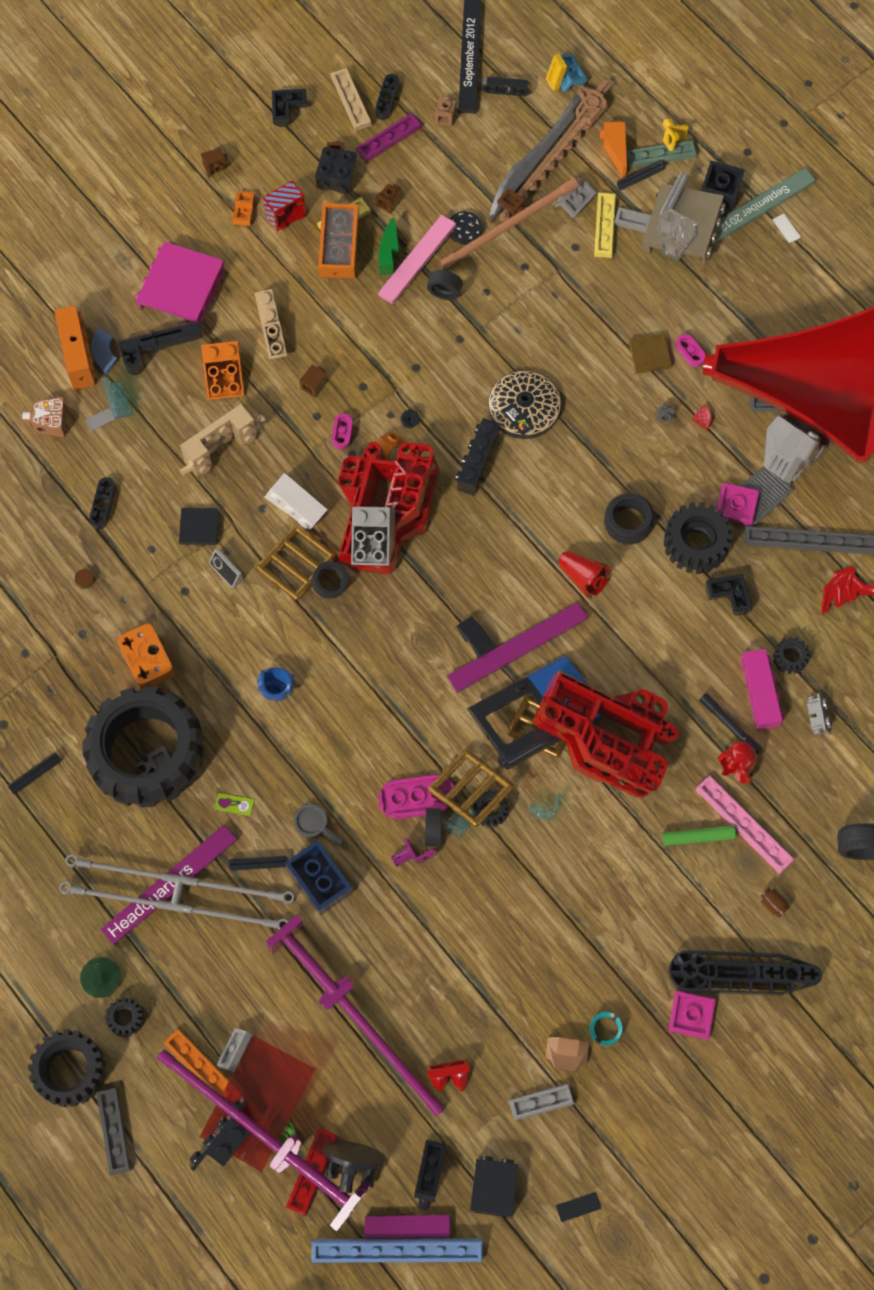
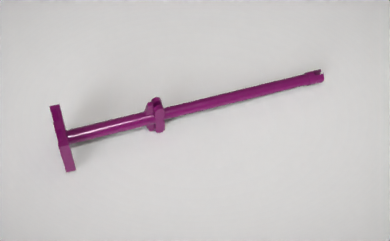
M296 915L266 941L267 948L274 954L286 944L325 989L318 1003L320 1005L323 1004L326 1010L331 1009L338 1003L437 1117L445 1109L436 1097L434 1098L345 996L353 989V983L349 981L350 978L347 976L334 982L294 936L303 928L302 919Z
M166 1049L158 1055L157 1060L167 1068L172 1069L274 1150L277 1154L270 1163L272 1169H276L280 1173L291 1165L339 1203L343 1208L330 1225L336 1231L339 1229L370 1188L371 1184L368 1181L364 1180L352 1196L345 1193V1191L340 1192L338 1190L339 1187L298 1155L302 1140L298 1139L297 1135H291L282 1144L176 1060V1057Z

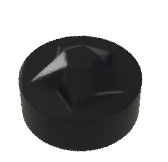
M414 410L404 411L400 417L401 424L405 428L415 427L419 422L417 412Z

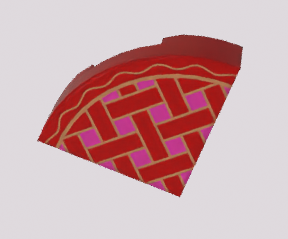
M703 405L692 420L708 430L711 423V413Z

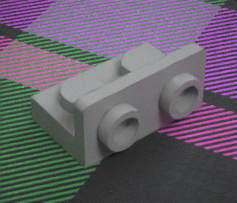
M583 178L577 180L578 188L558 198L554 205L556 208L561 206L572 218L596 194Z

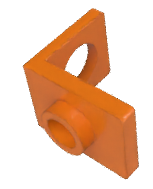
M393 431L379 436L376 441L385 450L384 460H388L392 450L405 443Z

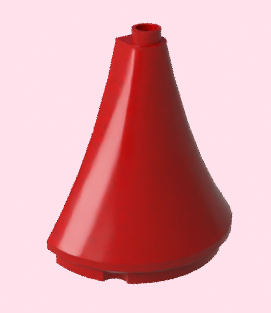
M874 306L831 323L795 333L747 342L717 344L715 354L706 353L703 375L711 376L712 381L741 391L786 412L830 440L858 464H866L870 461L871 457H874Z

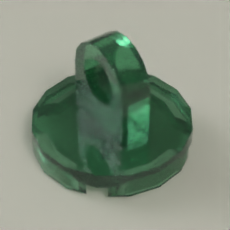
M97 957L88 961L83 966L80 973V983L88 995L94 998H106L111 996L119 987L121 973L119 967L112 960L105 957Z

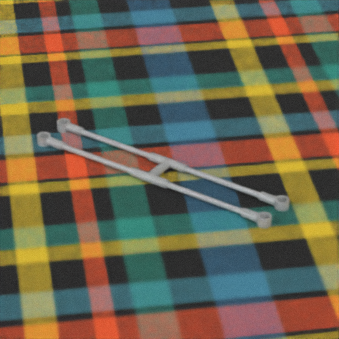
M73 854L68 855L65 859L67 866L70 868L76 866L94 867L174 882L175 887L172 901H152L87 890L84 887L73 886L69 882H62L59 886L60 892L64 895L70 893L87 894L156 906V908L190 914L193 912L263 924V926L277 928L278 930L281 929L280 923H288L286 919L278 921L264 918L263 920L179 904L183 884L265 896L268 899L283 901L287 905L294 902V894L290 891L285 893L265 892L200 881L198 878L92 862V860L80 859ZM71 858L75 859L74 864H69ZM65 885L69 886L68 891H63L62 888ZM291 895L292 899L290 901H286L285 896Z

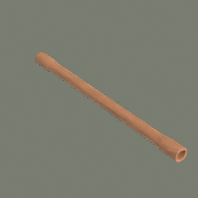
M575 178L570 179L550 194L456 252L444 257L439 261L444 270L449 268L474 250L563 195H567L579 187L578 182Z

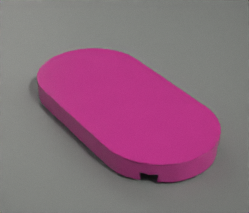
M427 775L389 781L380 790L378 795L381 811L392 819L425 816L426 808H441L442 813L447 812L450 808L428 791L429 786L440 775ZM447 779L438 789L447 795L455 785L451 780Z

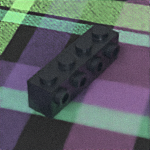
M486 418L482 419L481 424L477 423L474 431L476 436L470 440L468 446L470 451L468 455H464L461 464L463 468L461 471L458 470L455 478L457 490L473 496L476 494L500 434V423Z

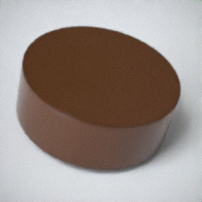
M81 569L75 574L74 580L79 588L88 589L94 583V576L90 570Z

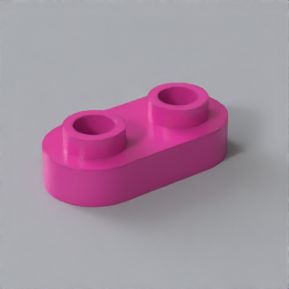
M690 335L679 336L676 342L678 352L690 366H702L705 359V352Z
M345 413L337 415L333 425L332 444L339 450L346 449L351 441L353 421L351 416Z

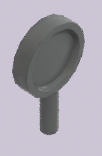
M307 804L297 810L294 816V826L301 836L315 838L323 834L337 845L341 846L344 839L326 828L327 816L321 807L315 804Z

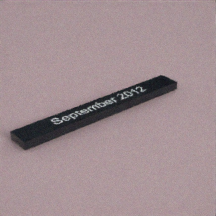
M464 0L458 113L476 114L481 0Z

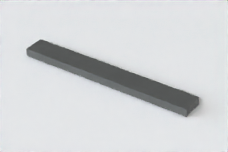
M746 526L745 546L874 555V535Z

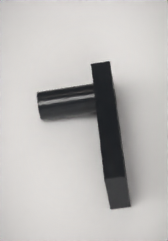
M429 1140L425 1142L414 1198L419 1199V1209L423 1211L430 1208L431 1201L435 1202L446 1150V1144Z

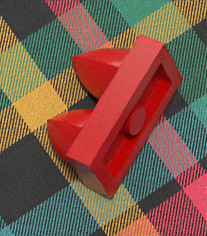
M467 1059L427 1066L428 1077L433 1086L439 1091L445 1088L448 1076H451L452 1082L461 1092L466 1088L470 1072Z

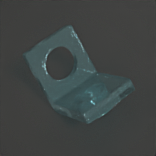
M558 793L553 811L530 804L528 813L535 815L540 820L549 819L553 821L561 794Z
M454 812L448 822L444 821V830L461 839L470 823Z

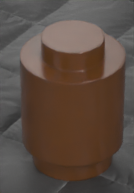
M768 888L761 895L763 899L760 902L773 916L776 915L779 918L790 908L787 904L788 901L775 888L773 890Z

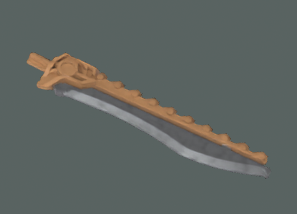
M603 80L595 90L580 85L578 95L573 96L572 101L547 135L510 169L494 198L489 215L490 223L494 222L500 213V221L504 222L509 219L510 212L506 209L502 212L504 208L497 204V200L508 188L527 200L528 191L536 190L537 181L546 179L545 172L554 169L555 160H562L563 151L572 149V141L581 139V131L590 129L608 108L607 101L603 97L612 87L608 80ZM575 110H576V114H575L576 121L573 123V121H574V114H573V113H574Z

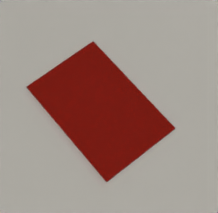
M253 1035L222 1096L231 1103L236 1099L239 1101L243 1097L247 1104L241 1111L279 1140L316 1069ZM216 1105L199 1137L205 1139L208 1134H213L217 1129L218 1121L223 1116L226 1118L228 1114ZM250 1132L233 1156L262 1172L273 1150Z

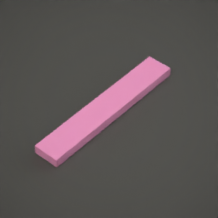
M441 215L378 292L379 297L393 305L454 230L456 223Z
M710 775L695 788L731 826L734 825L735 830L779 874L795 860Z

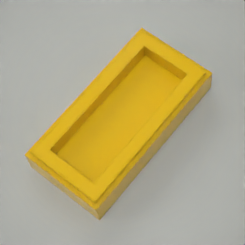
M560 54L554 55L546 77L553 92L559 90L567 69V65Z

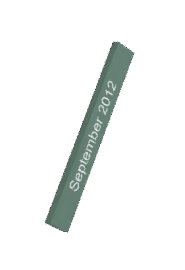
M804 168L721 218L720 228H716L715 231L717 233L716 241L711 246L812 186L816 180Z

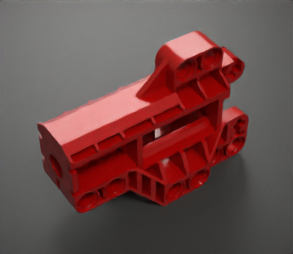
M371 442L365 448L363 457L348 456L344 459L338 483L351 505V511L338 555L342 565L351 570L358 569V571L371 573L374 571L378 574L389 575L396 568L402 542L426 532L432 511L431 501L439 474V465L434 459V451L429 445L410 442L403 443L399 447L396 460L393 462L384 460L385 456L380 444ZM408 449H410L411 452H408V455H405V452H407ZM424 451L431 452L429 457H422L421 454ZM433 464H434V465H435V469L431 471V468H432V466H433ZM379 479L391 481L385 507H395V529L390 565H351L352 507H372ZM428 480L431 481V485L429 487H427Z
M558 671L549 682L534 716V723L539 729L566 741L573 770L597 782H606L636 798H643L650 792L657 790L667 770L666 760L651 752L655 741L665 745L675 740L678 736V729H675L672 723L664 720L668 710V703L663 698L645 689L612 697L562 671ZM636 696L642 699V704L637 701ZM654 705L659 707V712L655 711ZM596 713L641 734L637 746L592 724ZM584 762L589 763L590 768L586 767ZM656 762H659V766L661 767L658 770L656 765L654 764ZM601 770L608 773L607 777L601 773ZM619 779L627 782V785L620 784ZM636 788L645 791L644 794L638 793Z

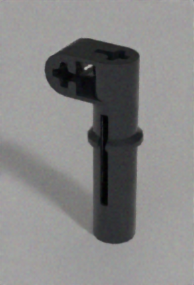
M198 321L155 332L151 330L147 334L120 340L119 346L123 363L129 374L138 375L144 369L141 354L151 351L159 352V349L202 339V334ZM131 356H133L135 359L134 364H132V361L130 359Z

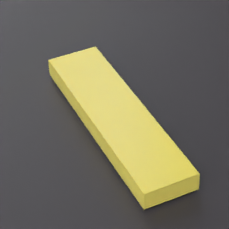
M598 193L594 257L612 258L616 194Z

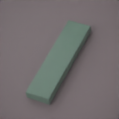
M689 140L676 142L674 151H670L665 144L626 150L628 169L649 166L657 161L668 163L697 157L694 141Z

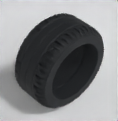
M633 493L621 494L612 499L606 508L604 516V526L609 536L616 540V542L625 545H633L646 539L654 523V511L651 504L644 497L642 498V496ZM631 508L643 516L645 523L640 528L627 530L617 525L613 515L621 509Z
M852 824L844 826L838 831V853L841 856L853 860H874V824Z

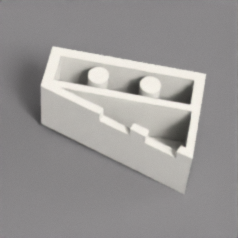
M285 473L264 497L297 520L302 527L309 530L327 511L322 504Z

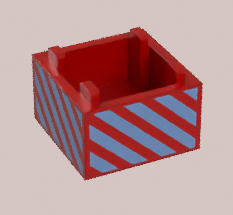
M293 180L263 197L265 217L276 231L284 230L286 226L298 219H303L306 215L304 194Z

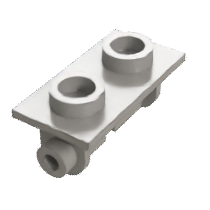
M817 693L818 698L811 696L808 697L807 701L809 715H817V717L810 718L812 732H814V735H821L822 731H825L830 735L829 728H832L830 717L826 715L828 703L826 698Z

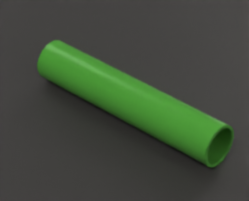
M734 825L662 832L664 846L735 839Z

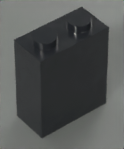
M481 1156V1159H476L470 1206L471 1213L512 1218L518 1164H514V1160L502 1159L501 1162L493 1161V1157Z

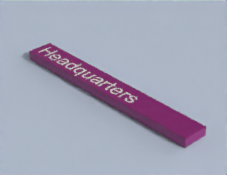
M223 825L167 873L194 878L232 846L237 839ZM159 879L138 898L152 901H167L173 896L175 883ZM132 902L100 930L115 945L158 908Z

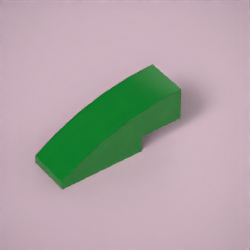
M391 218L382 235L379 247V275L394 274L392 258H399L395 218Z

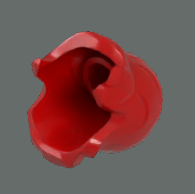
M734 742L728 750L723 751L717 758L723 768L721 774L722 776H727L730 773H734L738 782L742 784L750 783L752 778L749 774L756 765V751L747 742Z

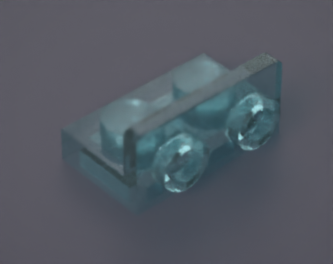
M109 377L103 378L102 382L114 419L117 420L132 415L123 384L110 383Z

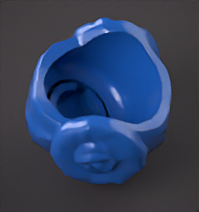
M281 668L261 670L257 680V689L262 692V695L267 700L283 701L287 695L293 694L295 676Z

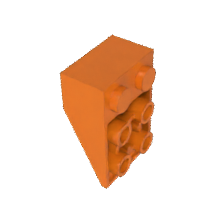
M232 341L201 345L208 400L244 396L239 342Z

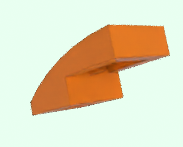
M237 191L232 219L233 225H251L255 192Z

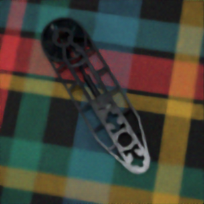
M688 950L675 955L668 969L669 979L674 987L688 993L782 996L814 987L822 979V971L818 966L781 953ZM711 955L728 956V962L711 961ZM731 956H748V962H732ZM752 957H768V963H753ZM772 957L788 960L789 964L772 963ZM687 967L692 971L691 975H688V972L685 971ZM709 968H712L713 976H709ZM718 968L747 969V972H746V970H742V971H735V970L718 971ZM699 970H706L707 974H702ZM769 970L771 971V974H776L773 976V978H770V975L766 974ZM786 971L794 972L796 978L789 979ZM809 972H811L812 975L815 976L813 980L811 979V976H806ZM718 974H725V976H730V975H733V976H746V975H747V978L718 977ZM695 979H696L697 983L699 984V986H698L697 988H696V986L694 985V983L692 982V981H694ZM707 983L708 989H701ZM711 983L728 984V990L711 989ZM732 984L748 985L749 991L732 990ZM752 985H768L769 991H752ZM773 985L789 986V990L773 992Z

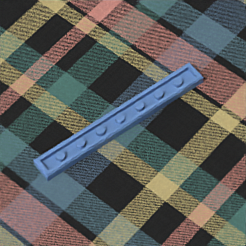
M482 1238L312 1239V1263L482 1262Z

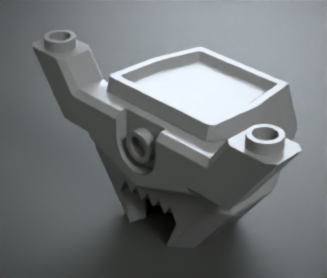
M788 414L778 415L767 428L764 466L787 483L794 482L805 468L810 467L820 457L824 456L834 443Z

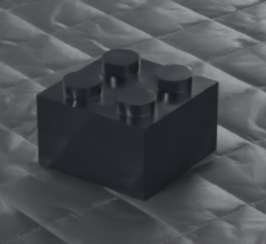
M711 160L701 191L723 195V203H726V209L733 210L745 169Z

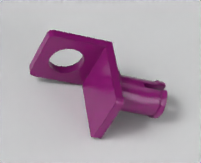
M405 837L403 840L407 845L405 846L406 848L392 855L391 859L396 867L410 859L415 860L419 865L437 855L438 852L433 848L417 856L410 841Z

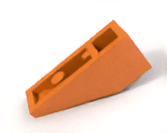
M604 122L603 129H600V140H603V147L621 176L626 177L625 122Z

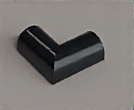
M306 89L272 90V120L274 125L284 127L290 124V108H307Z
M743 574L706 581L705 588L709 601L729 597L733 615L735 616L745 615L752 611Z

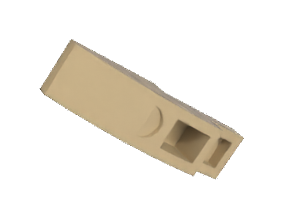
M270 289L255 292L269 360L287 357L273 291Z

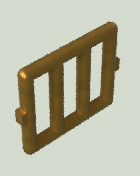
M295 524L259 562L256 570L270 580L272 586L277 590L280 588L294 600H299L312 586V575L308 578L278 555V553L285 546L312 568L316 569L320 563L290 541L298 533L328 556L325 561H335L337 554L323 544L322 539L317 535L313 536L300 525ZM274 560L301 581L303 585L295 591L265 567Z
M530 694L524 696L507 730V735L511 738L518 739L523 736V734L516 731L520 721L538 728L533 718L524 715L528 705L539 708V705ZM561 740L557 743L555 749L549 747L542 752L558 758L566 741Z
M464 750L450 765L447 764L442 769L443 773L429 786L428 791L472 826L478 827L492 811L496 812L500 808V803L513 790L514 785L469 750ZM468 759L474 766L445 795L438 788ZM480 770L489 775L462 806L453 801ZM497 781L504 788L476 818L467 811Z

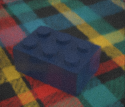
M318 840L285 862L286 869L320 916L353 894L351 885Z

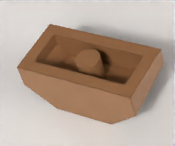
M548 1037L545 1059L550 1060L555 1069L577 1071L581 1065L587 1064L589 1043L575 1039Z

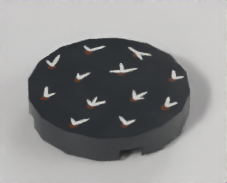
M462 211L451 216L450 220L456 223V227L449 235L452 241L467 245L481 235L482 223L474 213Z

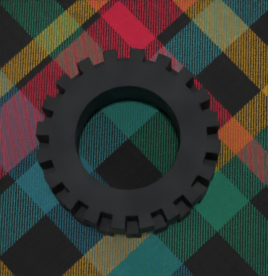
M695 502L689 504V508L683 505L680 507L679 512L676 510L673 513L672 518L670 517L664 535L665 553L667 556L671 554L670 561L672 564L677 561V568L680 570L684 566L687 568L686 572L688 573L695 569L696 574H701L702 569H705L706 573L711 572L712 566L716 569L720 566L721 562H724L731 546L733 534H731L732 525H728V517L722 518L723 511L719 509L715 512V506L711 504L709 508H706L703 502H700L699 506L696 507ZM695 521L704 522L714 530L716 543L708 549H693L683 541L681 530L688 523Z
M64 1029L63 1033L59 1031L52 1032L53 1036L49 1038L46 1035L42 1038L44 1043L42 1045L37 1043L34 1047L37 1049V1052L35 1054L31 1053L30 1059L32 1064H28V1070L31 1072V1075H29L30 1081L34 1084V1089L54 1105L58 1104L60 1107L70 1105L75 1107L79 1102L84 1104L88 1102L86 1098L89 1096L93 1098L96 1095L94 1092L96 1088H101L103 1085L100 1081L106 1075L104 1071L106 1062L102 1057L104 1055L87 1035H83L79 1031L74 1030V1032H71L69 1029ZM64 1051H79L83 1053L87 1061V1072L84 1079L72 1088L63 1089L56 1087L50 1078L52 1061L58 1054Z

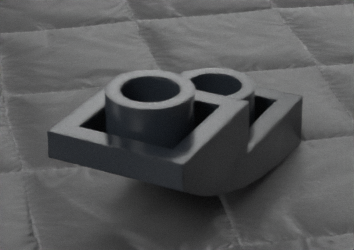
M472 616L456 625L465 642H469L478 658L495 648L487 633Z

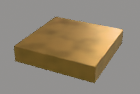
M665 334L629 338L628 343L635 374L671 369V360Z

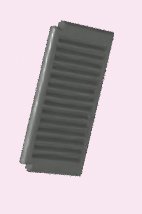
M765 466L741 486L759 490L752 522L753 526L794 491L791 488V483L783 481Z

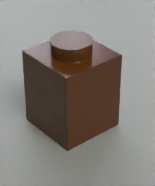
M311 365L299 380L300 388L316 398L328 382L326 371L319 366Z

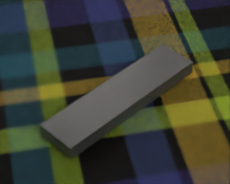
M114 1087L96 1091L109 1175L131 1171L118 1088Z

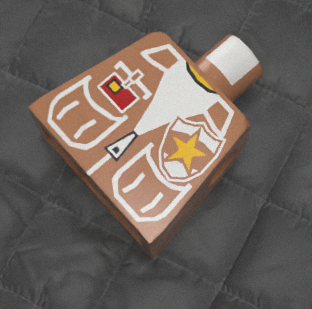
M59 397L35 401L33 412H23V423H32L36 433L64 437L67 407L64 398Z

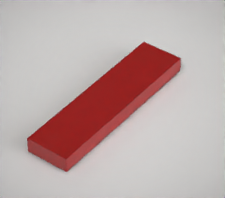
M318 1128L305 1160L323 1174L329 1160L323 1152V1147L328 1142L336 1141L338 1135ZM301 1173L297 1178L286 1208L306 1216L317 1186Z

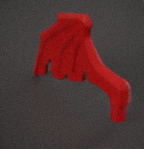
M852 566L834 572L832 580L822 589L824 594L821 615L829 612V604L832 599H834V606L839 608L844 606L846 600L848 603L856 600L857 592L861 596H874V585L864 584L855 575L856 569Z

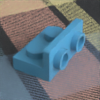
M560 54L567 65L560 86L563 92H567L571 85H585L588 79L573 54Z

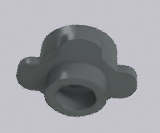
M670 405L660 406L657 409L658 416H656V420L664 422L673 421L675 409Z

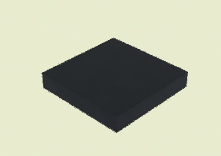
M181 508L179 545H217L219 509Z

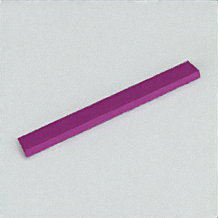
M577 602L447 675V679L455 692L459 693L581 624L588 617Z

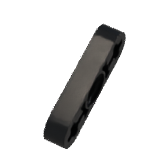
M388 74L383 80L375 107L376 117L380 120H386L391 116L399 89V77L395 74ZM391 81H394L392 83L391 88H389V83H391ZM385 94H390L392 98L386 100L383 98V96ZM383 105H385L386 111L381 113L380 111L383 110Z
M485 77L482 79L481 90L489 94L528 96L531 93V83L528 80Z
M109 477L99 480L89 516L90 524L96 530L106 527L116 491L115 483ZM107 484H109L110 487L107 488V490H106V494H107V495H105V494H104V493H105V490H104V487H103V486H106ZM100 500L108 502L105 507L97 506ZM98 512H100V517L102 521L96 523L95 520L98 519Z

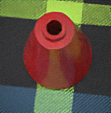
M572 551L563 552L558 559L559 567L581 592L590 599L593 594L597 596L609 581L607 575L608 573L611 574L612 570L607 564Z

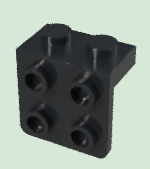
M324 147L315 174L316 187L322 190H333L339 193L350 194L352 190L351 177L357 153Z

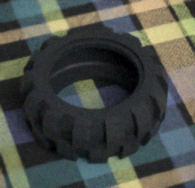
M145 686L142 691H135L134 687L120 691L121 696L114 700L108 697L98 706L100 710L96 716L92 715L89 718L84 729L87 733L86 738L82 741V754L86 761V768L99 789L105 795L112 796L116 802L127 806L132 805V803L139 804L141 808L155 807L156 802L165 799L168 803L180 796L179 791L192 785L198 776V767L203 765L205 755L204 735L199 720L193 709L188 707L184 700L173 692L164 693L161 691V688ZM142 719H156L170 725L177 732L178 741L174 755L164 767L150 774L132 775L119 770L112 764L111 749L113 742L119 732L127 725Z

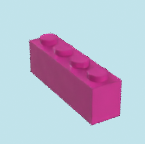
M766 649L743 652L740 660L756 730L778 728L782 720H784L783 709L779 708L778 704L780 702V695L778 691H775L774 687L776 678L775 674L771 673L770 670L772 665L771 657L767 655Z

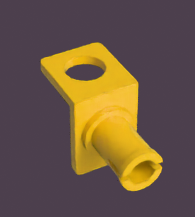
M670 118L663 122V127L666 129L663 142L670 151H674L676 142L685 140L688 126L675 125Z

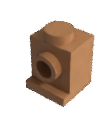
M450 97L439 98L435 111V124L452 126L456 111V101H453Z

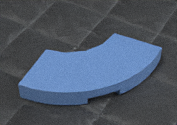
M98 328L92 338L91 351L96 365L107 375L118 362L117 358L110 351L114 339L112 335Z

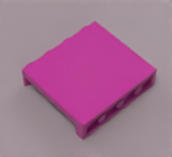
M164 242L162 247H159L157 250L155 262H152L150 265L148 277L146 276L143 280L141 292L139 291L136 295L139 310L146 306L190 320L191 322L198 321L200 326L225 272L224 260Z

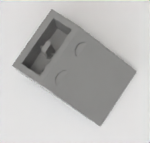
M352 507L351 565H390L395 529V507Z

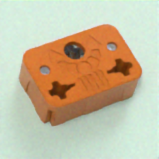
M144 624L119 636L117 640L118 645L140 689L145 686L154 687L174 676L171 662L152 625ZM130 643L132 645V650L130 649V647L127 646V644ZM142 672L147 676V679L143 678Z

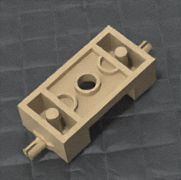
M240 404L182 443L180 447L187 466L180 469L181 474L185 476L193 471L199 477L201 474L208 473L212 468L209 454L213 453L221 444L229 442L233 436L241 446L253 442L255 437H257V426L265 421L263 415L261 414L253 419Z

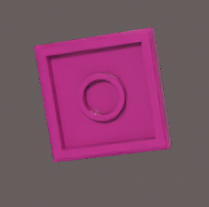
M723 482L716 512L720 509L723 511L722 518L727 516L730 522L752 526L759 490Z
M675 991L668 1032L709 1040L716 999Z

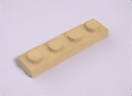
M347 68L331 73V79L354 130L358 131L371 126L370 118Z

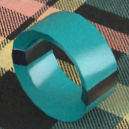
M601 1012L591 1021L590 1035L601 1046L614 1045L620 1040L622 1035V1023L615 1014ZM602 1018L613 1020L618 1027L617 1036L609 1041L599 1039L594 1032L595 1023Z

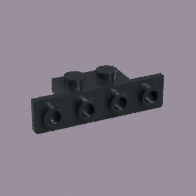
M241 1097L239 1101L236 1099L232 1104L242 1110L247 1102ZM227 1115L226 1118L223 1116L216 1125V1131L213 1134H208L204 1139L202 1149L200 1151L196 1150L190 1157V1169L195 1171L207 1154L224 1167L250 1134V1131L230 1115Z

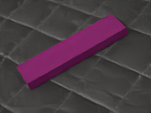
M410 113L356 147V152L367 163L421 129L422 124Z
M449 1215L365 1216V1239L450 1237Z

